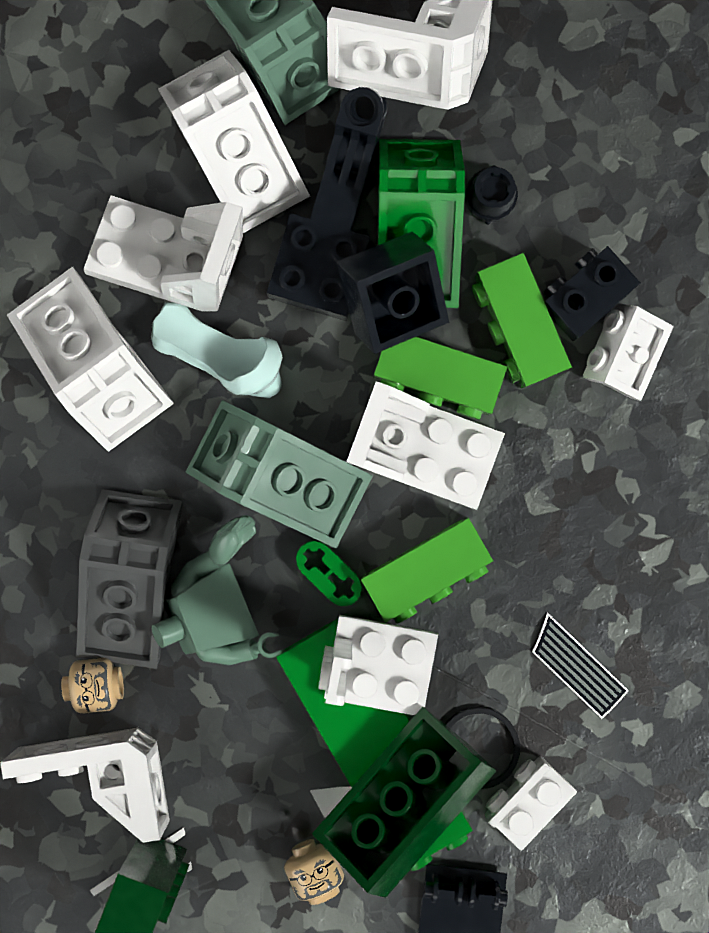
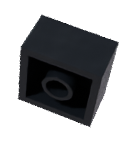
M413 231L337 262L354 332L374 354L450 323L434 249Z

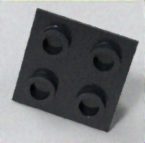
M427 864L418 933H500L503 907L507 906L508 891L506 890L507 873Z

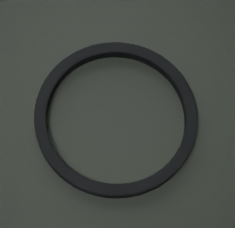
M472 707L458 712L445 725L451 729L457 721L468 715L487 714L499 719L506 725L511 733L514 744L512 760L507 769L497 778L487 781L481 788L488 789L501 784L512 774L520 756V741L514 726L503 714L490 708Z

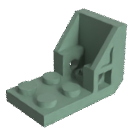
M203 0L232 38L243 61L284 125L340 90V88L328 86L327 23L312 0Z
M223 400L186 470L187 474L219 494L334 548H337L373 475Z

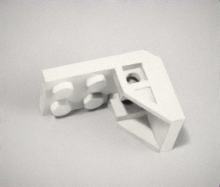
M427 0L423 3L415 22L332 7L327 16L328 86L350 91L358 87H369L377 91L381 97L447 110L468 103L488 53L492 0Z
M230 50L158 88L220 202H229L243 207V233L310 197L254 84Z
M110 195L85 263L84 272L86 275L199 311H218L243 238V207L229 202L189 207L184 218Z
M73 267L7 314V317L55 396L69 414L108 452L174 404L133 348L112 325L81 276Z
M376 381L347 463L477 510L505 433L429 406L430 404Z
M140 728L18 747L0 762L3 779L16 777L17 783L36 781L42 778V773L58 770L59 776L78 774L83 772V766L87 765L93 800L143 843L160 840L170 821L157 741Z

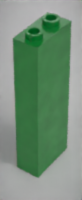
M338 617L283 649L282 653L276 656L350 786L353 787L410 722L408 714L345 702L343 706L325 703V690L318 689L325 646L334 647ZM463 810L411 868L412 871L419 870L429 864L433 859L431 855L445 847L447 850H453L468 840L467 834L473 830Z

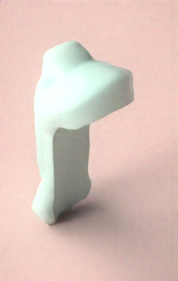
M165 302L160 314L155 317L152 323L151 340L152 345L157 351L176 356L206 371L218 379L228 391L236 395L271 398L280 391L282 379L279 369L283 357L277 341L266 337H260V339H235L202 323L191 313L187 306L174 302Z

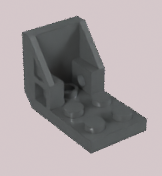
M101 490L83 537L79 559L77 658H107L112 663L153 669L158 668L161 647L154 639L152 625L163 621L164 597L171 575L181 519L182 501Z

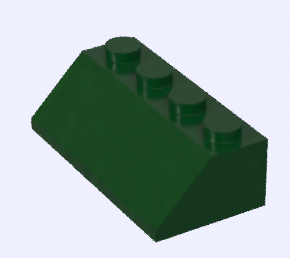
M422 707L315 829L312 835L368 894L386 898L492 777L496 770L466 741L425 707Z
M137 839L117 874L95 933H153L158 921L166 924L190 865L183 862L187 849L163 839L144 843Z

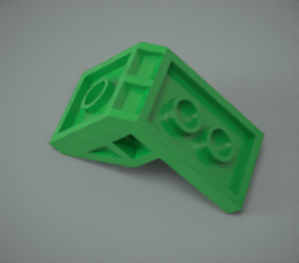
M379 139L378 245L413 231L434 249L446 308H459L465 199V169L461 141Z

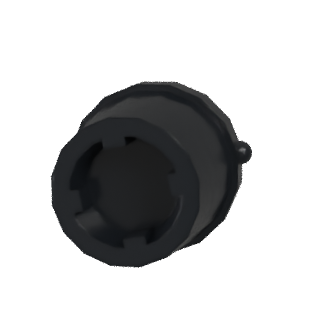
M495 165L475 173L468 181L465 190V204L468 210L477 219L485 221L487 225L507 217L514 209L518 199L517 186L512 175L506 169Z

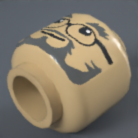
M107 658L75 661L70 667L69 676L62 677L64 701H71L74 710L78 713L84 714L113 710L117 700L124 697L121 667H115Z
M309 839L295 845L291 849L293 855L286 861L284 870L294 894L299 900L309 901L310 905H316L335 897L340 892L339 886L343 882L344 873L339 862L322 844H315L314 839Z

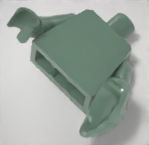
M242 515L222 525L212 538L209 550L184 565L171 585L172 596L164 600V607L169 618L152 625L154 639L161 648L179 641L185 655L196 653L201 661L228 666L257 659L258 654H262L267 658H273L282 653L283 649L270 652L265 647V641L268 637L279 636L276 632L262 635L258 642L252 639L259 636L232 568L229 563L226 564L256 534V527L254 526L256 522L251 516Z

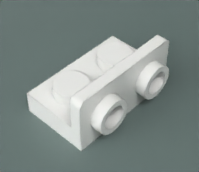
M617 304L604 319L603 330L595 348L588 356L587 367L583 377L589 381L602 383L631 399L641 401L673 326L638 306Z
M541 756L534 762L529 759L522 764L514 775V778L517 780L506 792L503 789L498 790L486 804V808L489 809L485 813L487 822L493 828L496 827L521 851L577 793V790Z

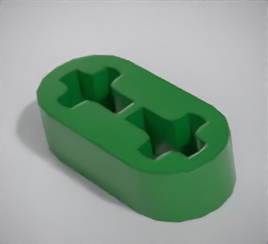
M313 540L301 546L296 556L297 567L301 573L334 604L349 606L355 603L362 591L361 580L358 575L325 543ZM319 548L323 550L325 554L322 557V561L329 570L324 573L317 566H313L310 569L307 568L305 563L308 558L304 554L306 550L310 549L313 552H316ZM333 572L343 581L348 577L354 581L351 585V589L354 592L352 596L348 597L342 594L340 597H337L334 594L336 585L329 578Z

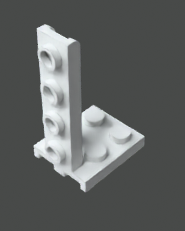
M339 615L334 647L325 646L318 689L325 690V703L343 706L345 702L416 715L426 704L438 633Z

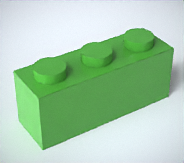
M524 253L477 272L475 276L477 283L472 285V290L480 308L487 306L493 321L488 323V328L495 344H503L509 359L503 362L504 366H507L506 371L511 382L515 383L518 381L522 389L572 368Z
M414 337L383 350L373 378L381 380L380 383L402 392L404 388L420 393L418 399L437 407H441L443 401L458 405L457 413L480 420L482 414L491 415L493 413L507 366Z
M464 517L361 576V581L385 623L394 619L395 623L398 624L416 614L415 606L429 598L433 604L453 592L450 586L465 578L466 582L470 583L488 573L486 565L493 562V559L470 519Z

